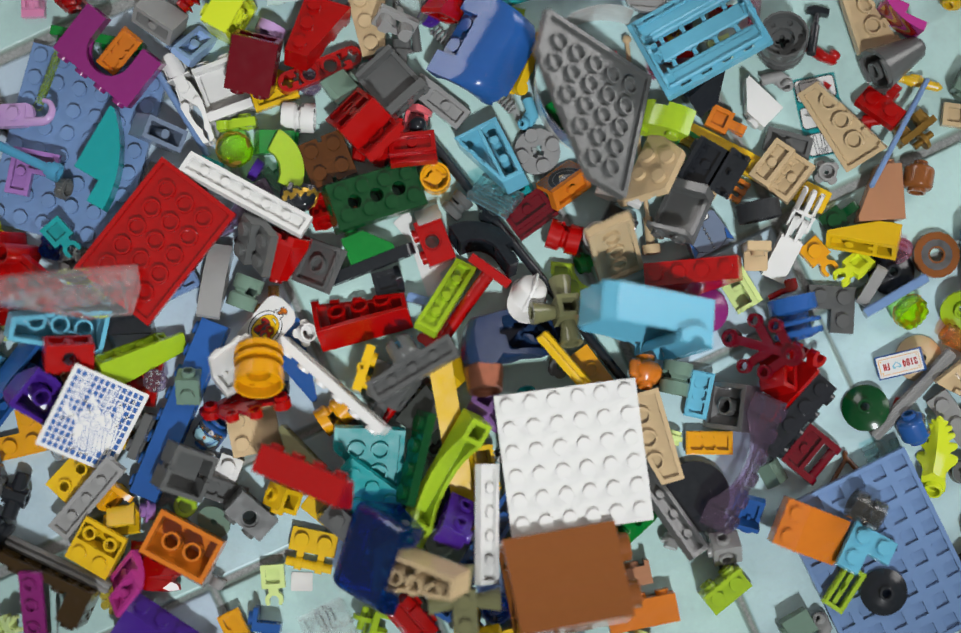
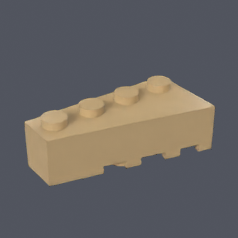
M393 538L376 547L373 591L388 590L389 593L397 594L403 592L408 593L410 596L425 595L426 598L453 601L469 591L471 569Z

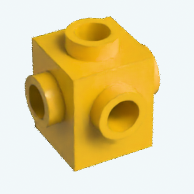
M270 481L262 503L269 506V511L277 515L283 516V513L296 516L303 494L283 484Z

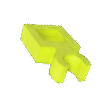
M852 253L842 261L843 268H838L833 272V279L845 277L841 280V286L843 288L847 287L852 277L860 280L876 267V263L868 255Z

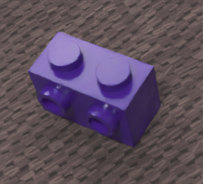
M452 492L443 505L433 539L457 551L462 548L464 543L469 544L474 533L471 527L475 525V502Z

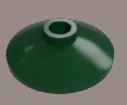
M859 385L852 388L845 395L842 402V414L845 421L859 431H872L879 428L885 423L889 415L890 407L886 395L879 388L872 385ZM868 403L870 407L864 411L860 408L861 404Z

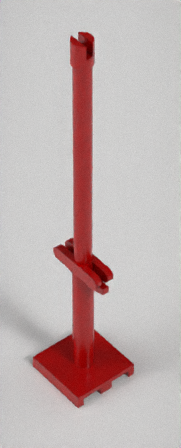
M473 253L468 261L482 272L445 321L437 336L433 338L425 333H420L417 336V340L427 347L447 334L451 338L493 279L506 289H508L512 281ZM388 407L382 420L388 424L396 411Z

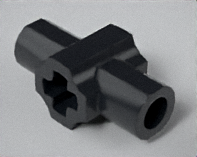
M17 471L13 483L7 482L1 495V502L5 503L1 514L2 517L16 520L20 508H26L31 497L32 490L27 487L32 475Z

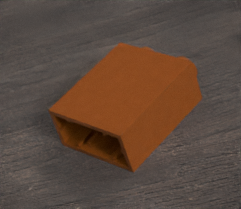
M613 520L502 540L499 545V562L513 633H574L627 623L635 616L634 608L642 607L643 599L638 580H628L624 561L632 560V548L627 532L617 533L615 521Z

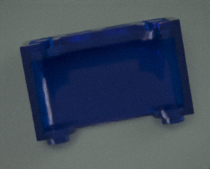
M372 500L360 502L354 510L333 574L334 583L341 590L384 615H395L399 600L394 592L387 591L386 588L399 550L415 547L421 539L424 528L400 504Z

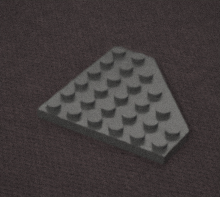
M548 8L542 12L533 54L585 180L619 200L626 199L652 76Z

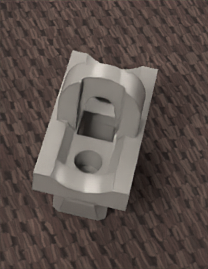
M381 3L378 12L371 20V24L376 26L378 31L395 34L399 40L406 43L418 27L419 19L403 13V8L398 5L392 8ZM396 20H397V21H400V23L398 24L397 27H396Z

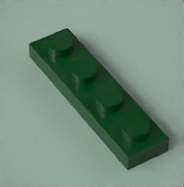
M417 409L416 415L413 418V429L411 438L407 443L408 451L405 462L402 465L400 485L396 490V502L410 507H415L437 415Z

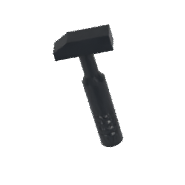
M812 5L807 7L805 14L814 15L806 54L808 56L816 55L820 29L819 17L828 18L830 8Z

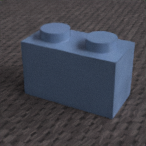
M136 112L128 134L165 151L181 153L188 131L151 114Z

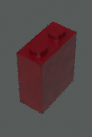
M236 29L231 37L223 88L230 89V92L234 94H252L254 98L260 100L270 98L275 91L283 39Z

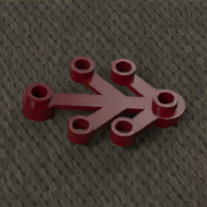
M751 313L747 318V323L750 327L756 329L761 341L744 337L737 329H726L721 336L722 343L726 347L736 348L740 345L759 350V352L748 359H740L736 364L737 370L740 373H749L754 366L772 354L781 357L770 365H760L758 367L757 375L761 379H770L773 373L785 365L792 367L800 365L805 358L804 349L798 343L791 342L784 329V322L776 318L768 322V329L777 334L783 346L781 347L773 342L763 323V316ZM755 316L758 319L756 324L753 323V319ZM778 322V329L775 330L774 323ZM729 334H731V336H732V339H731L730 342L728 341V336H729ZM791 350H793L794 357L792 359L790 358ZM744 362L747 364V368L745 370H743L742 368ZM764 368L768 371L766 376L763 375Z

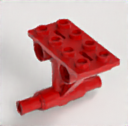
M0 231V326H5L8 311L33 310L43 306H84L87 303H100L103 296H96V294L103 293L100 289H88L84 285H64L39 264L41 250L36 245L27 244L26 233ZM30 276L43 287H30Z

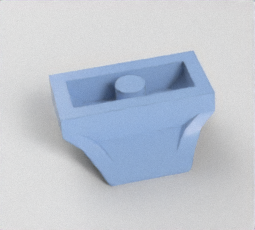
M198 25L189 34L179 36L170 46L166 45L165 47L185 65L193 68L208 55L214 47L217 38Z

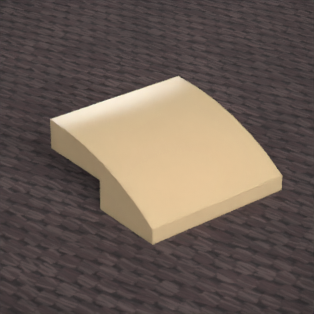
M776 138L748 175L775 197H779V200L788 205L816 167L798 155L795 149Z

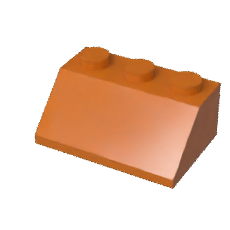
M164 508L160 510L138 552L202 585L220 557L227 540Z

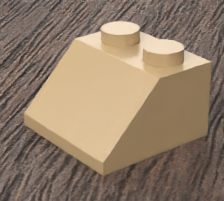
M273 405L262 407L264 416L261 419L251 420L248 416L239 413V421L227 423L233 458L258 454L262 444L271 445V442L282 445L276 411L273 410Z

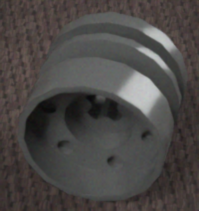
M779 11L773 13L763 21V25L774 44L758 52V56L766 67L775 71H786L797 66L804 57L809 30L806 22L793 12Z

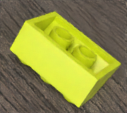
M211 0L209 4L206 3L200 12V16H202L200 20L210 34L230 45L232 33L236 29L246 30L258 8L253 0Z

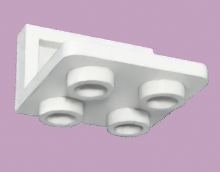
M247 333L238 335L226 346L215 349L208 358L211 379L227 399L237 393L234 388V348L239 342L250 338Z

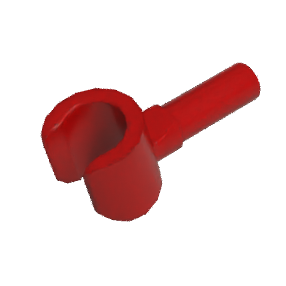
M797 279L785 280V288H781L768 295L769 300L771 301L782 294L795 291L798 288Z

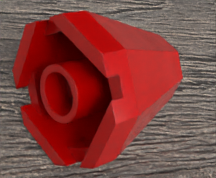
M271 226L279 236L269 281L282 284L283 281H288L311 248L313 238L304 234L300 239L277 226Z

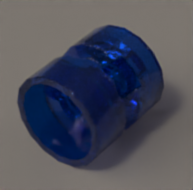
M500 591L501 611L481 608L484 619L491 624L500 625L510 618L506 593Z

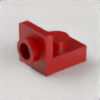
M319 193L316 205L309 210V215L313 217L312 224L315 231L327 230L333 227L322 194Z

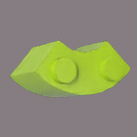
M647 99L640 136L658 135L671 141H679L689 136L697 111L670 101L668 105L657 104L656 99Z

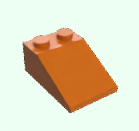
M784 495L767 540L791 551L834 566L851 522Z

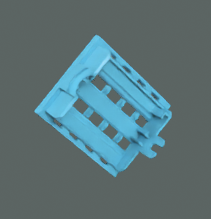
M672 0L627 25L631 36L668 101L679 97L774 44L750 0H737L738 3L727 8L725 3L730 0ZM721 6L722 12L708 20L706 19L705 14ZM749 16L753 24L741 30L738 26L739 22ZM698 18L701 19V24L688 31L685 30V25ZM726 28H734L735 34L721 42L717 37L719 32ZM678 29L680 30L681 35L665 43L664 37ZM707 39H713L714 46L701 53L698 52L696 48L699 43ZM658 40H659V42H660V44H661V46H659V47H658L657 44L655 43V42H657ZM685 51L693 52L694 57L678 65L675 60L678 55ZM665 62H671L674 68L669 69L668 67V71L663 73L659 66Z

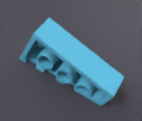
M107 304L8 311L3 335L8 341L42 346L43 336L91 335L95 344L94 354L103 353L112 309Z

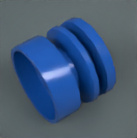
M815 292L766 302L769 317L781 318L784 322V329L791 341L809 338L820 331H824L823 325L815 327L811 325V321L821 319L819 315L809 316L808 312L818 307ZM775 324L774 329H778L779 324ZM775 335V341H780L778 336Z

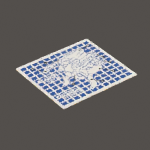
M75 364L36 440V444L94 468H97L108 454L117 460L149 398V394L84 366Z

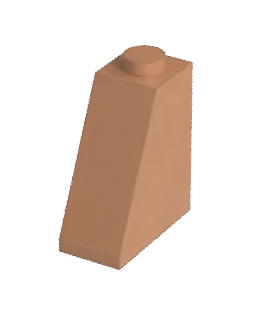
M889 159L875 187L870 188L869 183L879 164L873 167L859 204L860 208L855 214L854 224L878 220L892 222L906 219L902 163H895L894 159Z

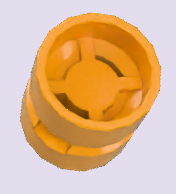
M440 162L438 164L425 165L420 172V181L423 189L430 195L439 196L444 194L451 184L448 168Z
M333 398L329 400L328 406L322 405L313 411L315 418L329 437L334 433V424L347 425L356 419L349 414L348 410L350 408L344 403L342 405ZM332 412H334V414L337 417L333 420L329 416Z

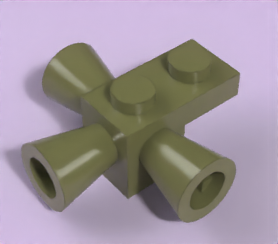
M555 275L548 279L554 295L552 303L530 302L528 307L529 321L531 325L552 320L553 327H561L560 346L562 348L578 347L584 342L577 327L580 296L579 293H571L570 275Z
M459 564L471 569L469 591L453 601L428 598L429 615L453 609L454 633H478L477 608L501 611L500 587L476 593V587H472L475 564Z

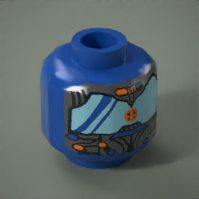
M907 410L901 414V418L896 422L901 440L911 446L924 444L931 434L927 418L922 412Z
M202 418L192 432L196 440L194 442L195 445L204 451L206 449L216 450L228 434L227 424L221 418L214 421H205Z

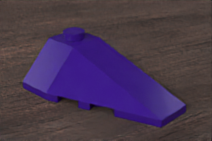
M35 366L16 374L2 394L10 407L44 425L63 389V385L55 376Z

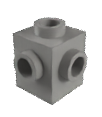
M736 528L708 533L709 543L707 544L710 548L706 550L708 558L712 557L714 566L742 562V545Z

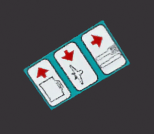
M834 72L793 80V91L802 133L804 136L814 138L809 159L835 153L797 94L819 81L840 101Z

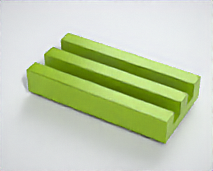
M843 568L839 570L820 601L842 615L867 576L861 570L839 606H836V603L854 577L849 572L832 600L829 601L847 573Z

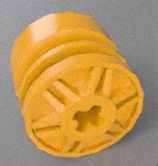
M254 337L245 339L234 348V388L237 393L252 399H264L281 392L284 387V350L281 344L269 338Z

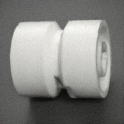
M282 102L281 130L296 131L299 129L301 133L314 134L317 116L316 103H302L301 106H298L296 102Z

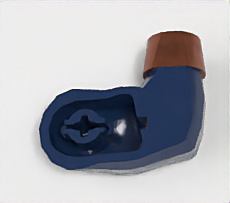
M501 310L469 319L464 327L461 338V357L468 393L474 397H490L500 394L503 390L504 367L502 364L550 355L538 342L537 337L547 330L560 344L561 327H553L552 320L535 325L520 323L513 319L508 310Z

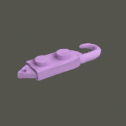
M43 98L42 102L48 105L49 111L45 116L36 117L35 108L28 103L0 104V129L47 125L55 117V104L50 99Z

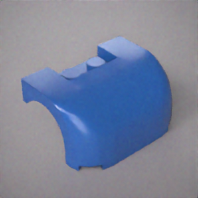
M464 0L460 8L464 12L444 50L437 49L426 70L436 78H442L460 86L482 103L492 105L493 102L498 101L503 96L507 97L532 54L535 44V26L519 11L502 0Z

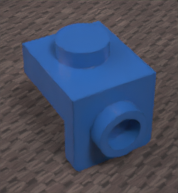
M743 493L735 515V527L744 533L752 532L758 534L766 499Z
M256 605L253 611H249L248 625H252L251 631L262 633L282 632L283 622L260 620V605Z

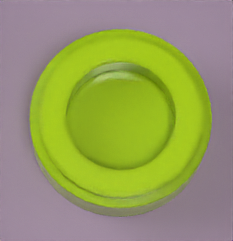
M178 496L174 501L173 508L177 515L190 517L196 513L198 502Z

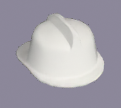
M539 273L525 275L515 280L511 286L507 299V309L513 319L520 323L530 324L528 315L530 302L544 304L546 302L547 286L539 278Z

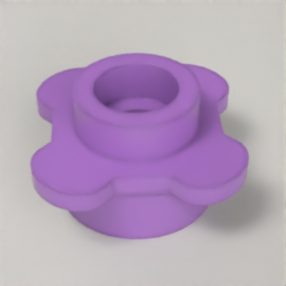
M144 499V503H140L139 517H143V521L148 523V520L155 519L156 503Z

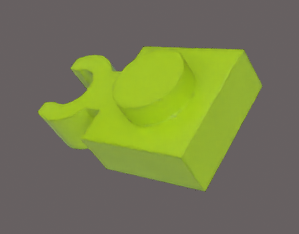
M250 113L238 114V118H232V120L216 121L219 133L259 129L257 118L251 116Z

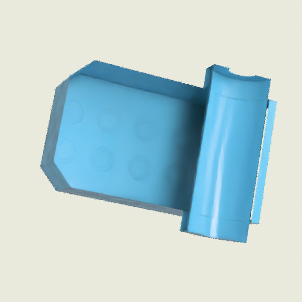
M602 279L600 283L590 284V287L581 290L578 328L584 332L638 341L639 343H636L634 348L635 356L651 350L655 353L657 360H677L712 350V347H714L715 300L615 281L613 279Z

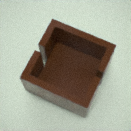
M337 130L320 136L321 142H318L315 138L297 146L302 155L304 167L311 184L315 185L319 192L325 185L335 183L332 179L335 176L338 181L359 176L345 139Z

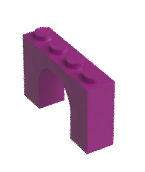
M87 3L53 48L58 51L57 56L67 64L71 62L77 67L75 71L85 79L87 77L91 78L95 82L93 86L103 94L108 92L113 97L112 102L122 109L124 106L132 108L166 64L149 50L142 49L124 72L114 76L101 72L94 63L92 50L96 39L110 23L111 19L97 7Z

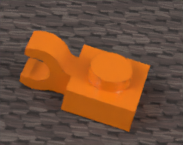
M717 104L712 108L704 124L705 127L724 136L727 130L741 138L747 129V126L733 120L736 113Z

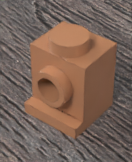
M642 558L641 564L638 563V560L624 563L628 580L637 579L640 586L653 583L647 558Z

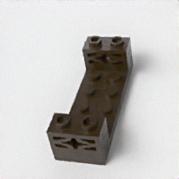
M4 544L0 545V563L8 566V571L14 574H18L21 570L42 572L43 582L50 585L52 591L59 594L66 592L65 598L55 617V620L61 622V627L73 630L88 623L100 597V591L5 547Z

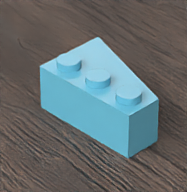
M496 117L454 137L460 150L508 195L529 184Z

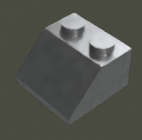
M714 381L707 418L704 420L703 427L758 434L757 429L763 395L760 387Z

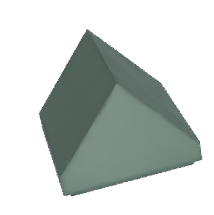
M777 458L756 469L767 489L776 487L788 479Z

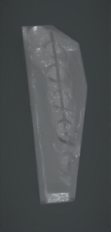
M136 264L0 277V305L20 309H33L44 313H56L62 316L80 317V319L86 320L133 315L141 288L138 266Z

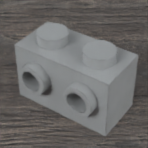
M140 0L134 5L131 21L170 46L185 32L189 15L166 0Z

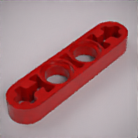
M356 46L344 47L316 60L309 68L316 74L313 80H306L302 74L303 70L293 68L280 74L277 87L281 93L286 95L296 93L320 83L341 69L347 72L356 68L362 60V53ZM348 52L351 55L356 54L355 62H352L351 59L343 62L344 67H341L340 60L347 58ZM327 60L334 61L337 66L336 70L332 72L327 71L324 68V62ZM295 73H298L299 80L293 82L291 88H288L287 85H282L284 78L292 81L296 79Z

